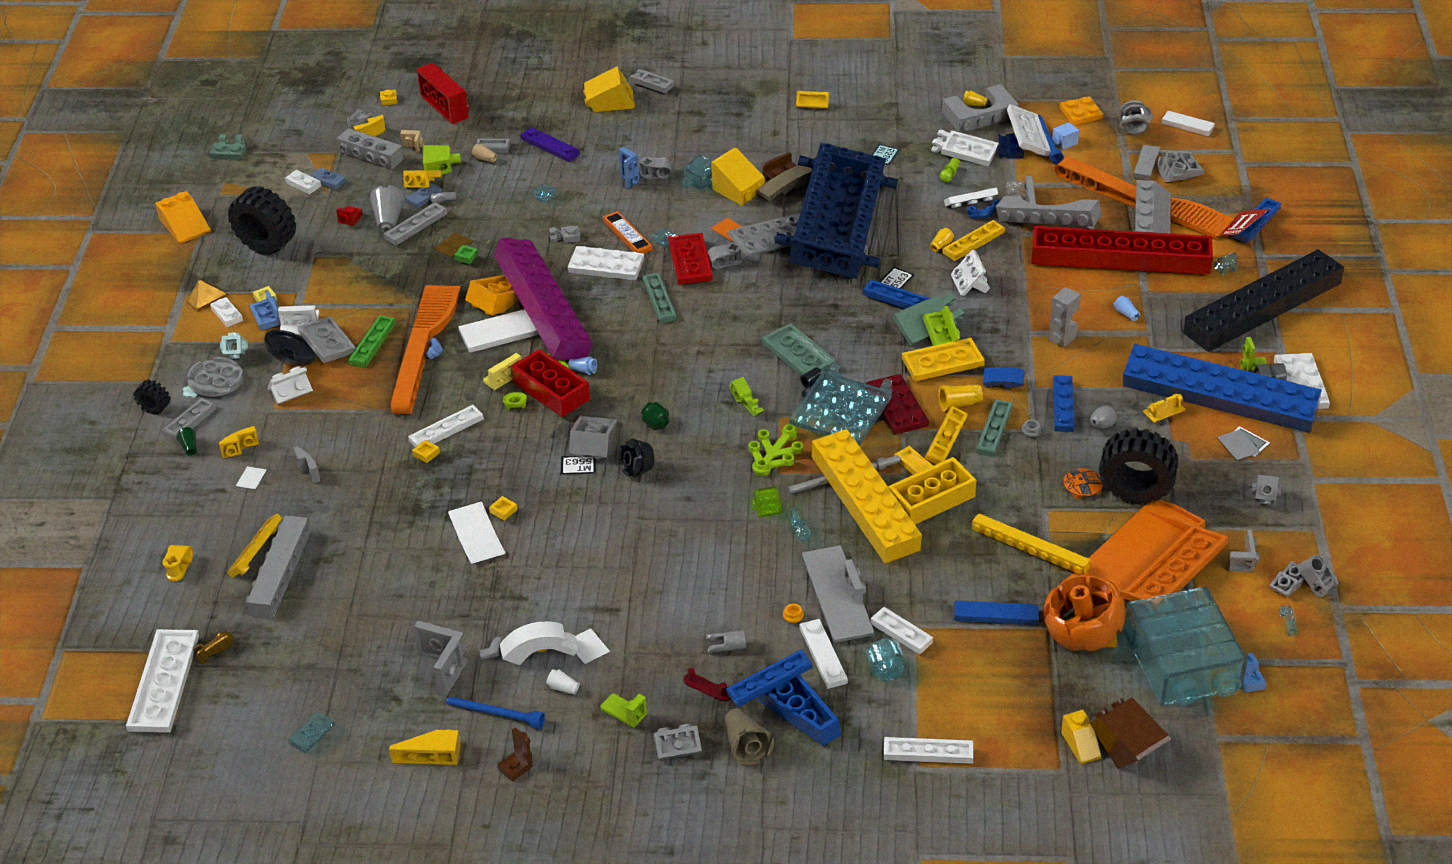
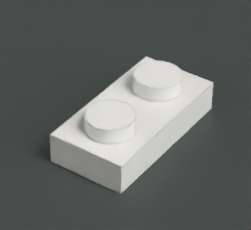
M298 170L285 177L286 184L307 194H311L321 187L319 180Z
M226 297L210 304L211 310L226 327L243 321L240 312Z

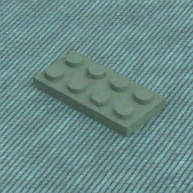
M791 323L762 337V344L800 376L815 367L825 372L836 366V360Z

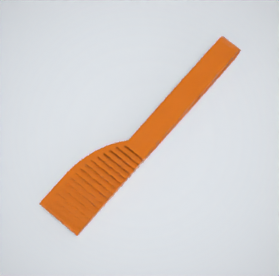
M1065 157L1055 166L1054 172L1058 177L1135 208L1136 186L1071 157ZM1171 198L1170 221L1173 220V223L1177 222L1181 226L1185 225L1186 228L1189 227V229L1212 236V238L1217 239L1234 221V218L1205 205L1185 199Z
M425 285L392 396V414H412L427 357L426 352L430 345L429 341L442 331L452 319L457 307L461 286Z

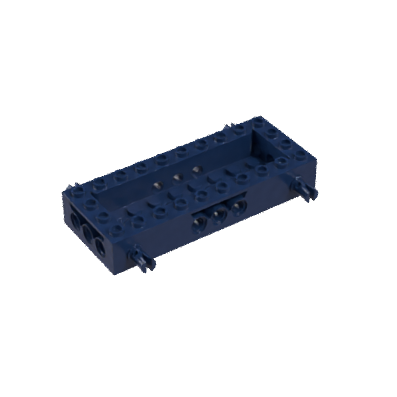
M821 142L815 159L802 155L799 156L797 165L812 168L813 171L795 234L787 236L777 232L775 244L790 247L791 251L788 262L857 279L860 266L862 265L878 269L880 257L868 256L865 254L864 249L879 187L886 186L896 189L898 179L886 177L883 174L886 158Z

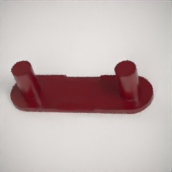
M694 668L688 669V674L684 677V683L687 686L720 701L730 699L725 682L720 684L713 683L695 674Z

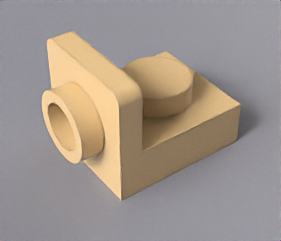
M401 130L402 147H413L415 152L419 153L424 145L421 131Z

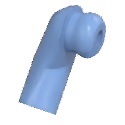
M432 338L429 341L431 347L426 352V356L430 360L438 357L443 351L436 338Z

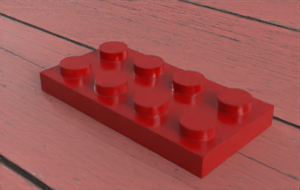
M703 233L669 236L668 243L678 285L713 281Z

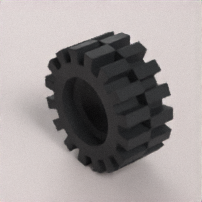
M150 379L144 380L133 393V396H135L134 400L137 401L136 404L141 405L142 410L146 409V412H151L152 415L155 413L159 415L170 403L171 396H168L169 392H165L166 388H162L159 382L156 384L155 380L151 381Z

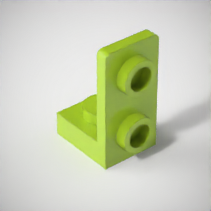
M1246 337L1245 344L1242 346L1243 358L1240 359V367L1244 371L1254 373L1255 365L1267 364L1265 357L1254 358L1255 346L1251 337Z
M611 694L600 706L602 711L633 728L647 715L646 697L638 694L630 701L616 694Z

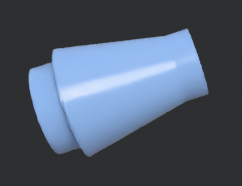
M1120 296L1114 302L1117 312L1130 318L1132 321L1139 318L1140 312L1135 308L1129 297Z
M592 357L570 359L568 363L570 370L591 375V373H595L597 370V361Z

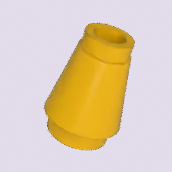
M971 90L965 91L963 103L966 106L985 107L986 97Z
M948 228L940 229L931 242L930 249L938 252L950 244L954 238L953 232Z

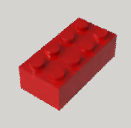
M434 63L416 69L420 96L451 124L469 118V106L466 100L467 92L464 88H461L456 81L452 80L448 74L444 73Z
M541 349L536 350L511 366L513 383L562 418L590 400L589 382Z

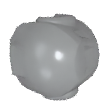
M1132 100L1126 102L1120 108L1122 121L1119 126L1122 130L1132 135L1147 131L1150 121L1153 119V114L1149 107L1141 101Z

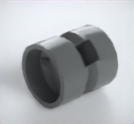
M1284 363L1271 364L1270 367L1268 364L1255 365L1254 373L1287 381Z

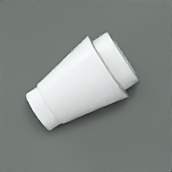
M553 669L546 681V685L550 686V689L573 695L576 694L580 683L559 669Z

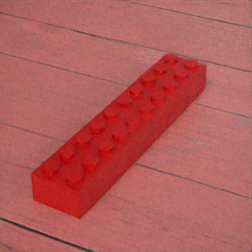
M1034 226L1031 264L1211 275L1213 262L1212 236Z

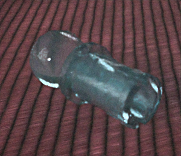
M796 508L790 509L793 516H791L789 511L786 516L792 524V530L795 532L796 537L801 541L808 540L811 536V529L807 526V522L802 519Z

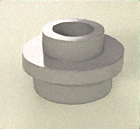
M1027 420L1022 426V432L1028 437H1036L1041 433V426L1036 420Z

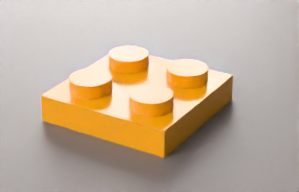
M1090 96L1060 103V110L1073 126L1103 119L1102 111Z

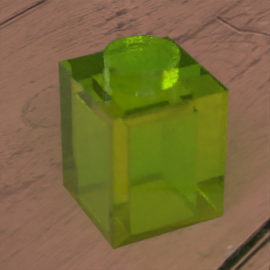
M777 486L754 490V498H751L752 509L756 510L758 518L782 514L781 497Z

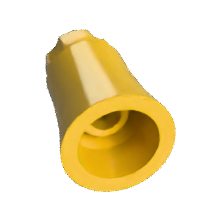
M941 385L938 391L939 404L942 411L945 412L951 406L959 408L981 403L983 401L982 388L980 385Z

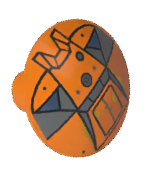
M1073 469L1064 477L1066 489L1076 499L1102 492L1103 483L1101 482L1100 475L1091 469Z

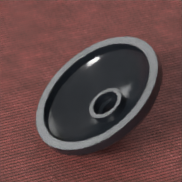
M271 330L265 334L263 339L267 351L282 363L293 366H305L316 360V353L305 339L293 332Z

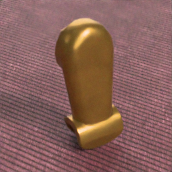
M222 631L221 633L218 632L216 638L206 645L198 644L194 647L198 661L205 663L208 657L228 649L233 644L234 637L232 633Z

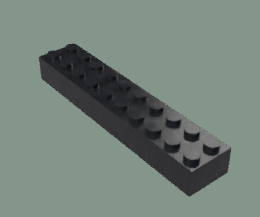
M1317 249L1185 316L1183 334L1207 352H1210L1340 285L1344 266Z

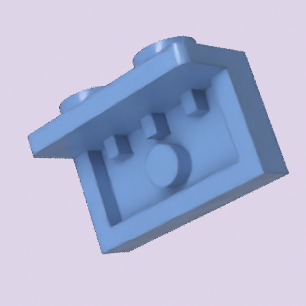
M622 147L619 149L621 178L625 179V187L629 189L640 182L638 154Z
M269 291L265 292L266 300L249 305L260 330L281 325L278 314L280 306L277 307L275 296L271 297Z

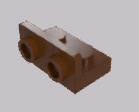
M788 152L763 163V176L765 179L770 181L782 172L797 166L792 162V154Z

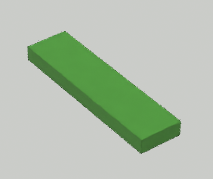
M379 315L348 359L349 365L366 368L395 326L396 319Z

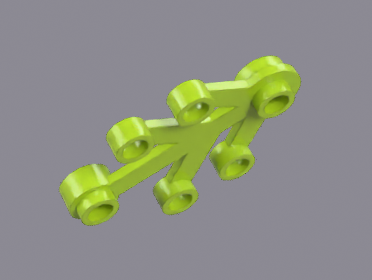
M786 424L783 427L782 435L773 447L769 441V431L765 429L758 431V440L762 442L766 452L764 458H762L759 452L760 443L758 441H751L748 444L749 452L752 453L755 460L752 464V469L757 476L763 477L768 475L772 468L793 465V454H801L803 452V443L799 441L793 442L792 447L781 449L787 441H794L797 438V428L793 424ZM783 456L782 459L773 460L776 457Z

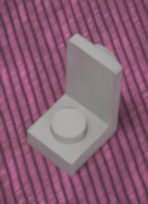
M1247 529L1246 552H1230L1229 572H1254L1255 564L1259 563V552L1255 551L1256 537H1253L1251 529Z

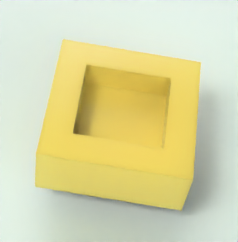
M269 286L253 292L257 302L266 300V291H269L271 297L275 296L277 301L276 294Z

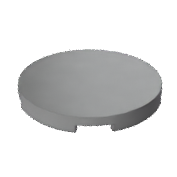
M213 357V360L202 363L199 361L187 373V382L190 389L199 395L207 397L229 394L238 389L244 380L243 370L238 362L224 357Z

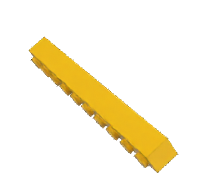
M978 514L972 521V530L1077 574L1085 575L1090 569L1091 559L992 518Z

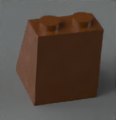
M1123 698L1118 699L1111 704L1112 709L1107 711L1105 708L1095 714L1096 719L1090 722L1117 769L1140 760L1171 740L1170 736L1133 698L1125 701Z

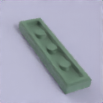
M660 273L642 276V281L659 324L676 321L677 315Z
M994 400L976 447V454L995 457L1013 409L1012 402Z

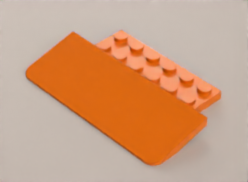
M1161 499L1157 501L1152 500L1151 503H1147L1089 557L1091 559L1090 569L1085 575L1097 578L1101 576L1110 580L1120 591L1124 604L1132 601L1160 611L1229 543L1228 536L1204 529L1206 527L1205 520L1176 504ZM1073 572L1069 577L1076 576V575H1080V574H1077V573ZM1093 604V606H1095V607L1102 605V604Z

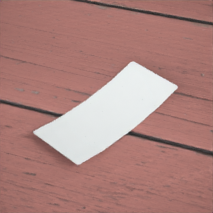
M482 502L448 512L471 564L505 554Z

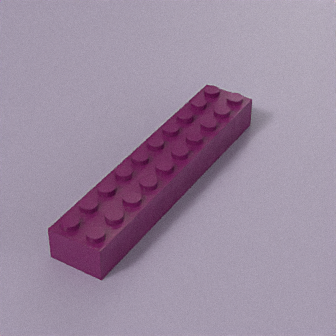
M500 238L494 257L551 356L554 359L564 360L588 357L593 342L533 242L528 239Z

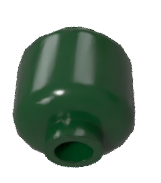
M658 402L647 403L641 411L642 421L653 430L663 429L669 423V411Z

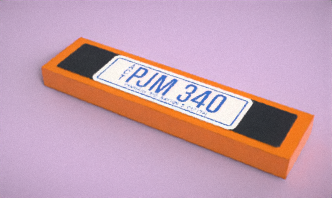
M618 211L603 216V222L633 252L645 254L653 251L652 245Z

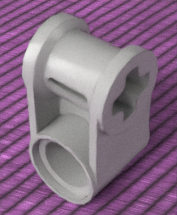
M360 109L347 118L348 128L354 130L353 126L368 123L367 119L375 117V114H368Z
M643 157L640 159L641 171L639 174L641 178L667 179L671 176V161L668 158Z
M735 242L714 246L708 251V257L714 269L736 266L743 261L740 255L741 249Z
M1314 555L1299 564L1300 574L1316 596L1324 597L1328 590L1335 589L1338 586L1339 581L1328 567L1323 557Z

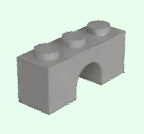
M1067 287L1052 298L1049 341L1063 348L1077 337L1078 323L1071 320V318L1080 308L1081 294Z

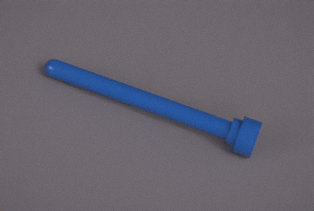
M1038 115L1051 150L1049 158L1053 164H1058L1064 159L1061 150L1056 149L1042 116Z
M448 697L446 699L448 705L524 721L531 728L541 729L545 721V713L536 710L524 713L455 697Z

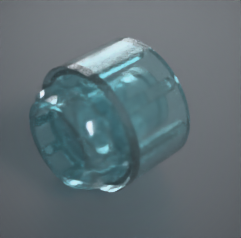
M893 638L881 639L872 643L865 650L864 655L872 675L877 676V678L883 681H888L899 677L903 673L906 659L898 640Z

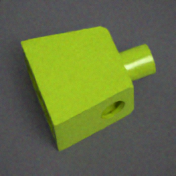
M423 145L424 170H441V174H447L452 172L451 164L461 163L460 153L451 154L449 146Z

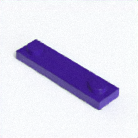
M533 127L520 134L522 140L568 162L580 155L579 149Z

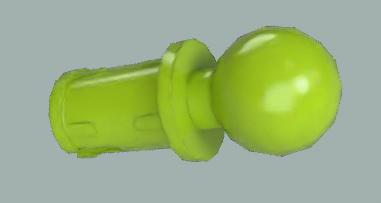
M952 158L949 164L943 168V171L940 173L941 181L948 183L952 180L957 168L961 164L959 159Z

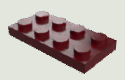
M901 374L866 382L868 393L893 435L929 426L927 416Z

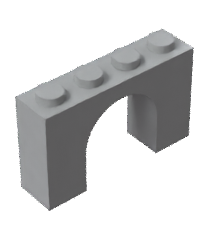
M999 84L986 88V102L990 106L989 108L973 109L966 106L958 96H953L942 100V113L953 127L962 133L1010 120L1007 107L1009 104L1019 107V104Z

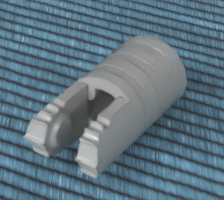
M744 630L706 635L708 641L724 640V644L709 646L708 653L746 649Z

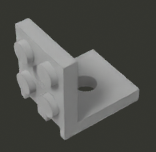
M417 621L414 625L419 655L437 660L433 667L438 696L446 698L468 662L467 658H463L466 645L460 643L464 633L431 623Z

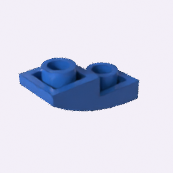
M1013 367L984 368L983 384L985 387L1003 384L1006 389L1024 386L1025 371L1024 369Z

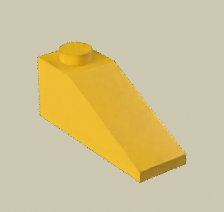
M434 730L393 744L389 747L391 762L398 764L457 765L461 746L459 730Z

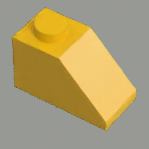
M1084 710L1063 715L1061 730L1063 737L1080 765L1101 759L1095 731L1090 725L1091 721Z

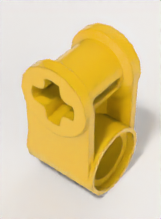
M170 545L162 563L167 569L166 577L169 581H178L184 577L193 559L192 546Z

